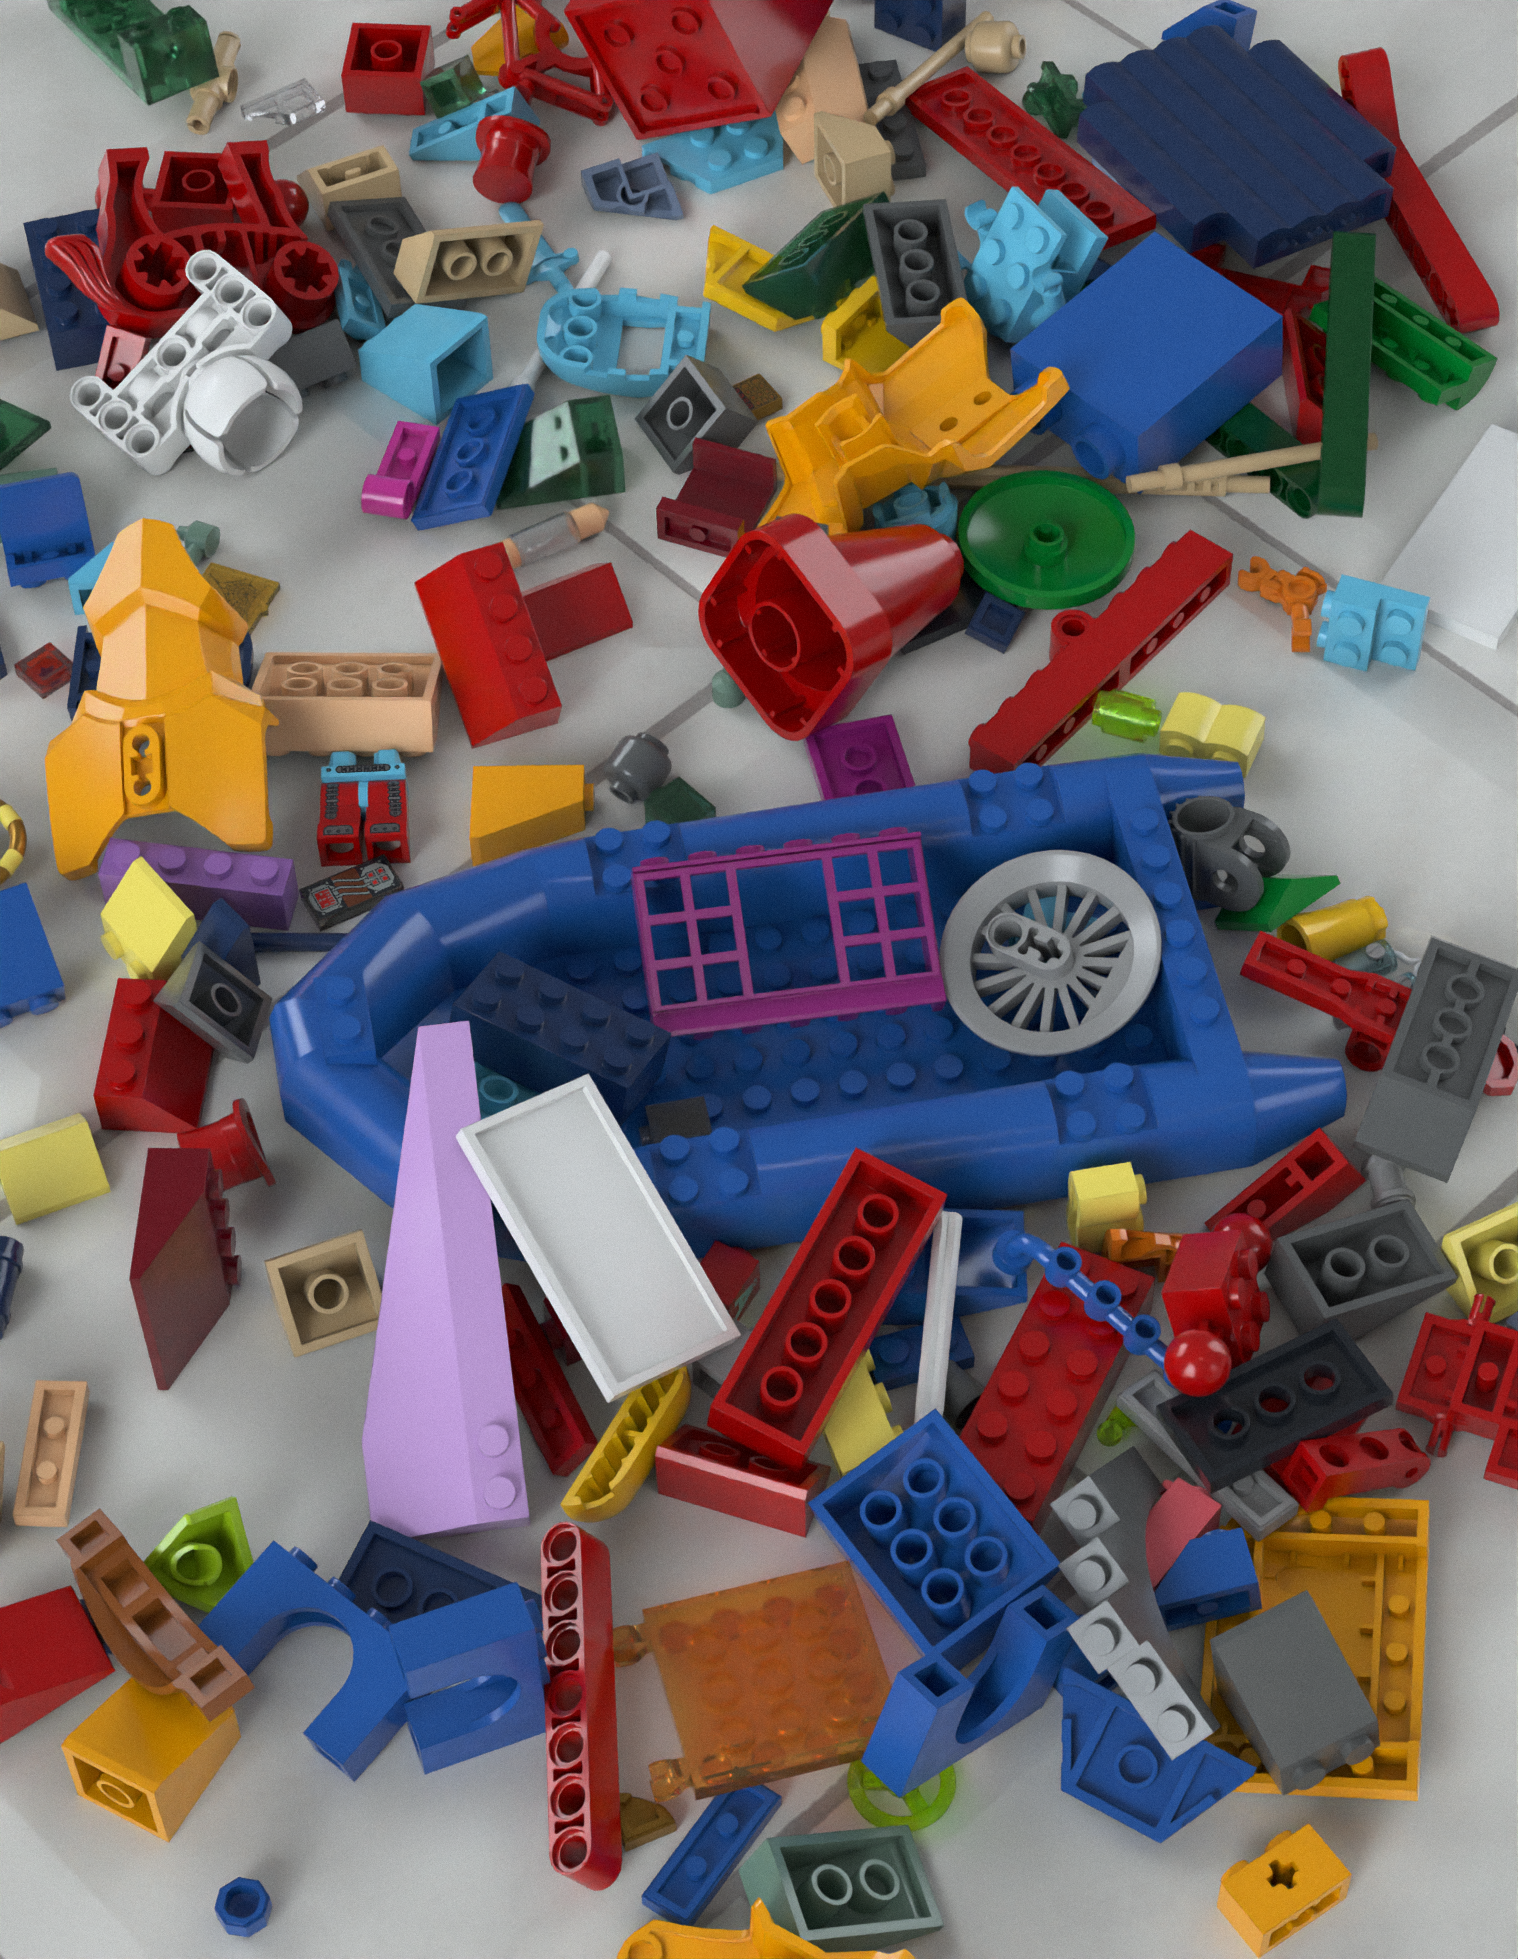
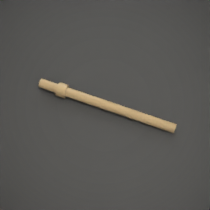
M983 11L898 85L885 89L878 95L876 103L864 113V121L875 126L885 116H892L904 106L907 97L965 48L968 32L973 31L975 25L979 22L994 21L993 15L988 11Z
M1368 433L1367 451L1377 450V435L1375 433ZM1322 443L1299 445L1180 466L1178 463L1160 465L1157 471L1126 476V487L1129 493L1161 488L1165 492L1181 489L1185 483L1320 460Z

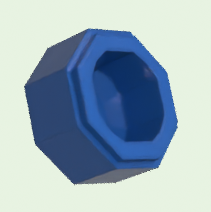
M238 1877L219 1889L214 1909L218 1920L227 1934L249 1938L267 1926L272 1903L270 1896L259 1880Z

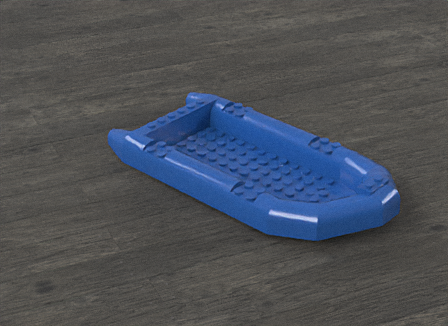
M1134 753L1041 767L1034 763H1023L1015 771L996 774L988 770H977L969 778L668 825L663 821L655 820L646 823L642 829L623 832L615 828H604L598 831L595 836L524 849L385 896L275 1004L269 1017L285 1122L394 1209L418 1027L449 1023L453 1003L499 951L651 1023L631 884L632 867H639L640 861L653 857H667L669 863L687 861L688 855L701 851H715L717 857L735 855L736 849L749 845H763L765 851L783 849V844L792 840L810 839L812 844L816 845L832 843L831 838L840 834L858 833L860 834V839L879 837V832L888 828L905 827L908 833L921 832V843L939 954L942 935L954 907L966 891L986 873L1009 860L1034 852L1047 850L1078 851L1100 857L1121 868L1140 885L1151 901L1158 918L1162 939L1161 962L1155 984L1139 1011L1120 1030L1096 1045L1077 1052L1057 1056L1021 1055L995 1047L973 1033L961 1021L949 1003L947 996V1001L942 1011L932 1012L931 1004L907 1007L904 1013L898 1015H886V1010L859 1013L858 1018L851 1021H838V1016L811 1019L809 1025L797 1028L790 1027L789 1022L763 1025L761 1031L751 1034H743L741 1028L715 1031L712 1038L704 1040H694L693 1034L671 1037L660 1078L620 1128L697 1259L705 1257L715 1240L731 1248L740 1247L744 1250L803 1241L856 1147L948 1194L944 1208L993 1210L1069 1197V1173L1082 1169L1131 1162L1134 1175L1142 1174L1145 1184L1252 1167L1311 1135L1319 1127L1322 1129L1344 1117L1347 1090L1342 1065L1335 1058L1242 1051L1168 821L1169 812L1176 810V804L1186 802V798L1214 796L1225 799L1233 807L1244 808V782L1238 762ZM907 849L878 853L882 886L912 883ZM867 854L832 858L837 892L872 888ZM822 860L736 870L753 993L758 994L840 983ZM726 872L690 876L695 910L730 906ZM680 877L644 882L649 916L684 911ZM914 894L884 897L889 931L919 927ZM1069 896L1067 912L1076 913L1084 898ZM874 899L839 903L844 937L879 932ZM1027 904L1014 911L1023 916ZM1098 904L1092 917L1098 919L1109 909ZM732 916L696 921L701 955L737 950ZM1122 921L1099 940L1104 939L1108 934L1128 931L1129 929ZM686 922L650 927L655 961L691 956ZM921 938L891 942L896 976L926 972ZM1007 939V940L1002 944V946L1008 947V940H1009V939ZM988 942L984 943L981 953L993 954ZM881 943L845 948L850 982L886 977ZM738 961L703 966L707 1000L743 996ZM692 967L657 972L661 1006L697 1001ZM977 970L976 980L979 981L1006 971ZM1097 974L1104 978L1108 976L1107 974ZM1083 985L1094 998L1097 996L1099 991ZM1067 986L1080 1025L1089 1009ZM1011 988L980 999L988 1007ZM1057 993L1053 1032L1070 1029L1059 993ZM1025 999L1004 1015L1001 1020L1011 1025ZM1043 1001L1026 1030L1040 1032ZM491 1200L498 1257L527 1262Z

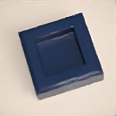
M986 592L964 634L1004 654L1026 612Z

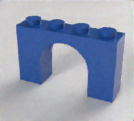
M26 882L0 891V1028H3L13 1022L12 1017L31 1011L32 1015L44 1014L57 1008L59 1001L66 999L64 983Z
M273 1540L201 1621L198 1627L218 1647L221 1645L248 1676L281 1639L296 1630L310 1626H326L348 1635L353 1645V1663L350 1674L343 1687L303 1734L318 1753L355 1782L407 1722L403 1704L430 1695L432 1692L410 1699L393 1652L389 1625L392 1623L383 1614L373 1607L367 1613L362 1611L353 1603L357 1598L356 1595L340 1580L333 1576L326 1582L314 1573L318 1565L301 1549L294 1546L288 1552Z
M517 1582L389 1625L393 1652L410 1699L468 1680L403 1704L408 1730L425 1775L546 1732L544 1685L551 1681L544 1660L547 1657V1651L540 1633L544 1631V1627L535 1600L524 1601Z
M1041 1585L1007 1606L988 1651L968 1678H965L936 1650L897 1673L861 1762L901 1798L1041 1709L1073 1642V1638L1066 1628L1080 1617L1046 1586Z

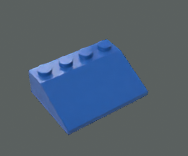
M936 1408L808 1502L821 1528L919 1655L924 1657L936 1650L958 1671L991 1645L1008 1605L1039 1586H1046L1061 1570L1058 1567L1060 1564L1059 1560Z

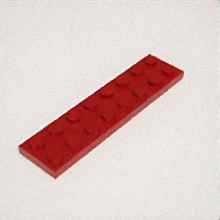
M968 66L924 83L905 99V105L911 110V114L1008 193L1012 186L1019 187L1038 206L1047 189L1059 190L1108 237L1102 251L1156 228V214Z

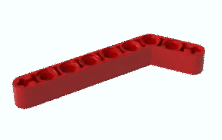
M1378 47L1340 56L1338 60V74L1342 98L1397 147L1392 174L1384 178L1394 188L1389 215L1384 218L1447 325L1461 334L1495 327L1498 325L1500 317L1499 305L1495 294L1400 139L1390 64L1385 50Z

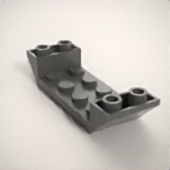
M1431 935L1390 1050L1352 1147L1448 1183L1476 1113L1518 992V968Z

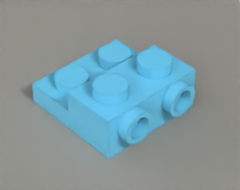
M1342 574L1336 590L1327 591L1321 609V616L1329 618V622L1323 621L1317 639V647L1325 649L1323 660L1365 672L1368 670L1371 659L1415 671L1421 655L1430 597Z

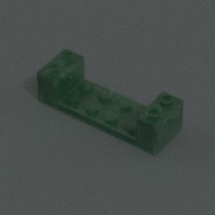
M47 0L49 9L148 106L219 77L207 21L190 5L174 7L164 14L150 0Z

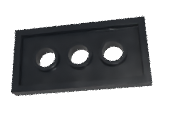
M1336 1318L1231 1369L1226 1383L1211 1395L1193 1397L1181 1393L1156 1405V1418L1211 1495L1292 1455L1300 1441L1326 1438L1393 1405V1392ZM1320 1376L1330 1379L1333 1385L1326 1390H1315L1310 1388L1305 1382L1312 1377ZM1275 1398L1285 1401L1288 1407L1281 1412L1274 1413L1264 1410L1260 1404L1267 1399ZM1230 1420L1238 1422L1243 1429L1236 1434L1225 1435L1218 1432L1215 1426L1222 1421Z

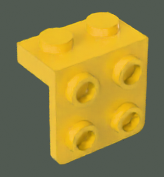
M873 275L860 288H855L850 293L848 299L836 311L828 313L821 325L823 361L841 370H844L845 359L852 358L869 373L884 372L911 349L886 331L877 280Z

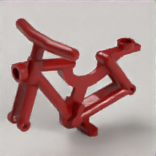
M471 0L460 7H453L450 10L449 20L451 22L447 24L445 33L450 39H458L461 33L498 13L500 9L505 63L499 68L498 81L505 90L515 86L529 106L531 105L532 98L590 119L597 126L601 127L607 124L609 111L613 105V98L589 55L585 58L572 57L555 47L550 38V33L559 32L561 22L542 6V0ZM516 5L535 20L533 38L535 46L539 51L521 60ZM555 67L567 73L589 77L591 92L543 73Z

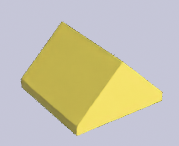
M80 1113L0 1140V1184L16 1225L111 1192L88 1122Z
M1518 1202L1443 1237L1441 1251L1458 1277L1456 1283L1446 1288V1290L1467 1319L1476 1294H1484L1480 1313L1483 1312L1487 1296L1492 1297L1496 1301L1489 1320L1490 1323H1496L1518 1311Z

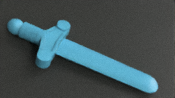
M517 202L504 203L498 210L505 223L531 221ZM541 235L526 285H530L534 281H550L558 293L574 289L564 272L570 266L576 265L579 262L577 249L568 248L563 253L555 254Z

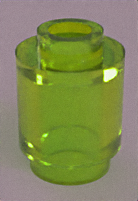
M1113 689L1111 692L1101 690L1094 706L1092 725L1101 727L1102 733L1144 744L1148 736L1156 737L1163 712L1156 709L1157 702L1155 699L1118 689Z

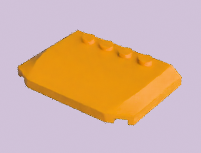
M1290 1495L1298 1503L1293 1495ZM1334 1497L1327 1500L1322 1510L1307 1513L1299 1504L1297 1515L1259 1542L1242 1527L1259 1582L1262 1609L1206 1622L1200 1691L1203 1700L1221 1725L1214 1733L1203 1740L1257 1768L1254 1776L1232 1792L1282 1794L1218 1694L1210 1639L1307 1590L1378 1719L1380 1746L1375 1748L1373 1753L1362 1762L1354 1765L1346 1763L1327 1773L1323 1780L1314 1787L1307 1790L1296 1789L1286 1795L1418 1801L1430 1545L1429 1500ZM1231 1517L1226 1526L1221 1525L1219 1529L1232 1530L1242 1526Z

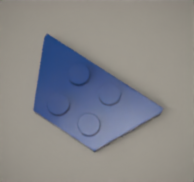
M1065 1668L1062 1674L1061 1791L1161 1844L1254 1776L1257 1770L1256 1767L1205 1740L1200 1741L1172 1761L1129 1700L1073 1670Z

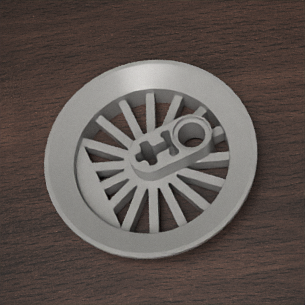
M1047 850L1019 856L995 867L966 891L954 907L946 923L940 945L939 959L947 999L957 1016L973 1033L995 1047L1012 1053L1028 1056H1057L1077 1052L1096 1045L1120 1030L1133 1018L1148 998L1155 984L1161 962L1162 939L1158 918L1151 901L1140 885L1129 874L1115 864L1091 854L1069 850ZM1056 896L1053 927L1049 928L1039 899ZM1069 896L1084 898L1066 928ZM1030 903L1035 921L1017 914L1014 910ZM1098 904L1109 909L1084 929ZM1122 921L1129 929L1128 931L1099 940ZM1011 937L1021 938L1019 942L1013 946H1002V944ZM985 942H988L993 954L981 953ZM1122 951L1118 958H1104L1105 956ZM977 970L1006 971L979 981L976 980ZM1097 974H1109V975L1107 976V978H1104V977H1102V976H1100V975H1097ZM1083 985L1099 991L1097 996L1094 998ZM1067 986L1089 1009L1080 1025ZM1011 988L988 1007L980 999ZM1057 993H1059L1070 1029L1053 1032ZM1025 999L1011 1025L1001 1020L1004 1015ZM1043 1001L1040 1032L1026 1030Z

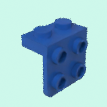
M67 472L0 485V535L11 587L20 585L22 588H36L45 584L46 580L61 577L68 580L69 577L96 556L80 478L76 473Z

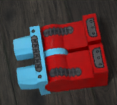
M395 749L379 750L374 754V764L357 765L356 755L349 751L333 752L329 765L321 767L320 821L317 824L316 838L321 867L362 865L364 837L368 862L383 856L387 864L411 863L409 791L405 763L400 762L398 751ZM400 841V846L394 850L386 851L378 848L376 842ZM353 843L354 847L348 852L339 853L333 851L330 848V844Z

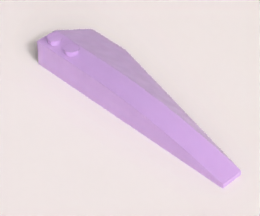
M469 1021L418 1027L362 1436L371 1520L415 1540L531 1526L491 1198L456 1139V1135L461 1128L481 1120Z

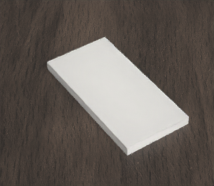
M1491 424L1380 584L1430 597L1427 622L1494 650H1497L1518 618V434Z
M589 1073L460 1129L456 1135L458 1143L607 1403L734 1343L741 1336V1333Z

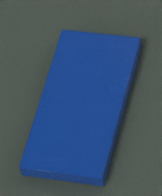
M528 383L456 399L411 518V522L418 531L492 515L535 395Z

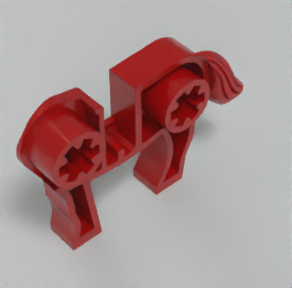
M267 140L227 142L217 163L242 223L203 224L162 233L152 220L143 197V177L150 159L147 147L106 149L98 169L101 206L96 231L99 247L84 234L56 236L49 239L45 245L46 257L64 271L85 296L97 304L101 314L110 325L114 324L148 335L152 339L162 338L202 295L187 278L185 271L190 257L202 250H211L217 253L267 294L290 320L293 335L324 324L335 306L334 290L339 279L337 264L331 254L323 247L307 241L308 237L290 216L284 202L283 193L277 186L270 170Z

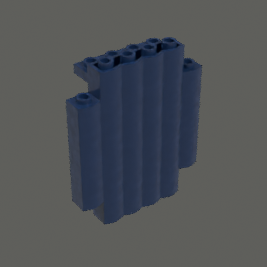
M1216 25L1204 26L1194 30L1186 38H1171L1161 42L1153 50H1138L1128 54L1120 62H1106L1097 65L1085 76L1083 103L1087 108L1079 115L1076 142L1128 193L1156 214V221L1189 253L1225 241L1255 269L1332 239L1333 231L1349 232L1389 215L1394 188L1384 178L1392 174L1397 147L1280 40H1266L1257 43L1246 52L1221 27Z

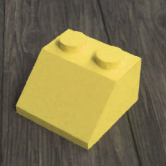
M142 856L132 862L100 913L105 932L100 937L102 944L111 958L114 960L121 958L131 979L168 981L182 962L181 955L197 931L194 914Z

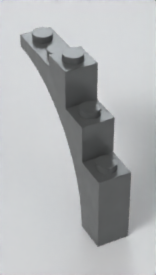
M1132 1446L1050 1503L1052 1509L1081 1548L1061 1562L1058 1567L1090 1610L1066 1629L1098 1674L1106 1669L1110 1672L1173 1761L1214 1733L1221 1725L1203 1700L1182 1663L1164 1624L1155 1598L1146 1558V1523L1152 1504L1165 1488L1137 1449Z

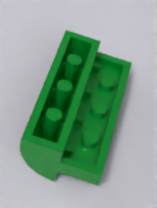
M1375 277L1371 362L1386 371V375L1390 379L1401 382L1417 392L1418 397L1426 403L1436 406L1445 403L1455 411L1464 407L1483 388L1498 358ZM1328 300L1314 304L1309 320L1320 326L1325 334H1327Z

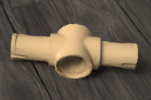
M220 32L212 55H209L204 63H194L191 69L189 89L194 102L186 123H188V129L195 134H207L216 111L223 106L224 102L232 103L236 98L238 72L234 62L241 43L239 36L233 32Z

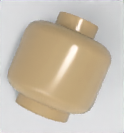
M1011 21L979 22L975 25L973 31L968 32L966 36V59L969 63L973 64L979 73H1010L1017 67L1019 59H1024L1026 55L1025 36L1019 34L1017 26Z

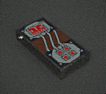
M382 854L299 889L301 901L321 932L371 911L385 896L404 890V885L385 854Z

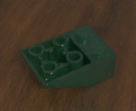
M610 395L567 400L524 423L496 501L497 510L625 492L623 452Z

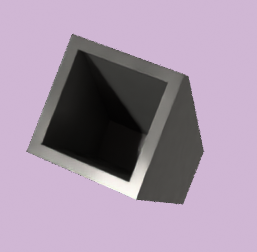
M1307 1590L1210 1639L1218 1694L1283 1796L1296 1789L1307 1790L1314 1787L1330 1771L1346 1763L1348 1765L1360 1763L1368 1758L1375 1748L1380 1746L1378 1719Z

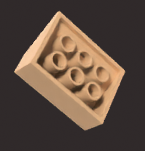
M266 652L251 689L262 697L266 708L279 720L278 726L267 727L265 733L266 755L283 756L290 753V751H308L310 755L322 757L329 756L336 751L354 752L357 756L371 757L379 750L395 749L402 756L418 757L426 754V752H433L438 735L444 671L439 654Z

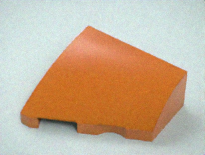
M1108 1229L1103 1238L1101 1257L1130 1268L1154 1266L1158 1283L1165 1282L1182 1236L1188 1233Z

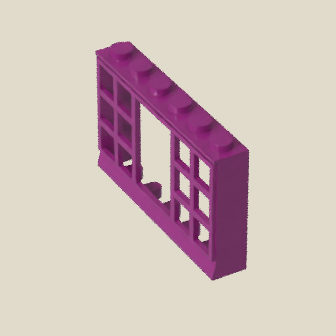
M894 827L879 832V837L860 839V834L846 833L832 837V843L813 845L810 839H798L784 843L783 849L765 851L763 845H749L736 849L735 855L717 857L715 851H701L688 855L687 861L669 863L667 857H653L640 861L639 867H632L631 884L651 1023L672 1033L671 1037L693 1034L694 1040H704L712 1038L715 1031L741 1028L743 1034H751L761 1031L763 1025L789 1022L790 1027L797 1028L809 1025L811 1019L838 1016V1021H851L857 1019L859 1013L886 1010V1015H898L904 1013L907 1007L931 1004L932 1012L942 1011L947 1000L938 953L921 843V832L908 833L905 827ZM907 849L912 883L882 886L878 853ZM867 854L872 888L837 892L832 858ZM822 860L840 983L754 994L736 870ZM726 872L730 906L695 910L690 876ZM680 877L684 911L649 916L644 882ZM914 894L919 927L889 931L884 897ZM874 899L879 932L844 937L839 903ZM732 916L737 950L701 955L696 921ZM686 922L691 956L655 961L650 927ZM921 938L926 972L896 976L891 942ZM881 943L886 977L850 982L845 948ZM738 961L743 996L707 1000L703 966ZM692 967L697 1001L661 1006L657 972Z

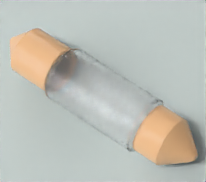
M591 502L570 512L564 511L510 534L507 539L502 541L512 568L528 566L572 547L582 539L603 531L609 511Z

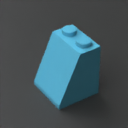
M414 304L402 315L397 316L391 324L375 337L367 340L358 350L363 382L435 425L441 423L451 414L457 398L474 395L493 379L488 317L478 312Z

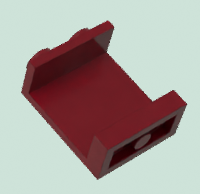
M695 437L692 443L693 469L676 500L662 497L656 507L658 539L726 558L743 534L757 528L777 490L776 459Z

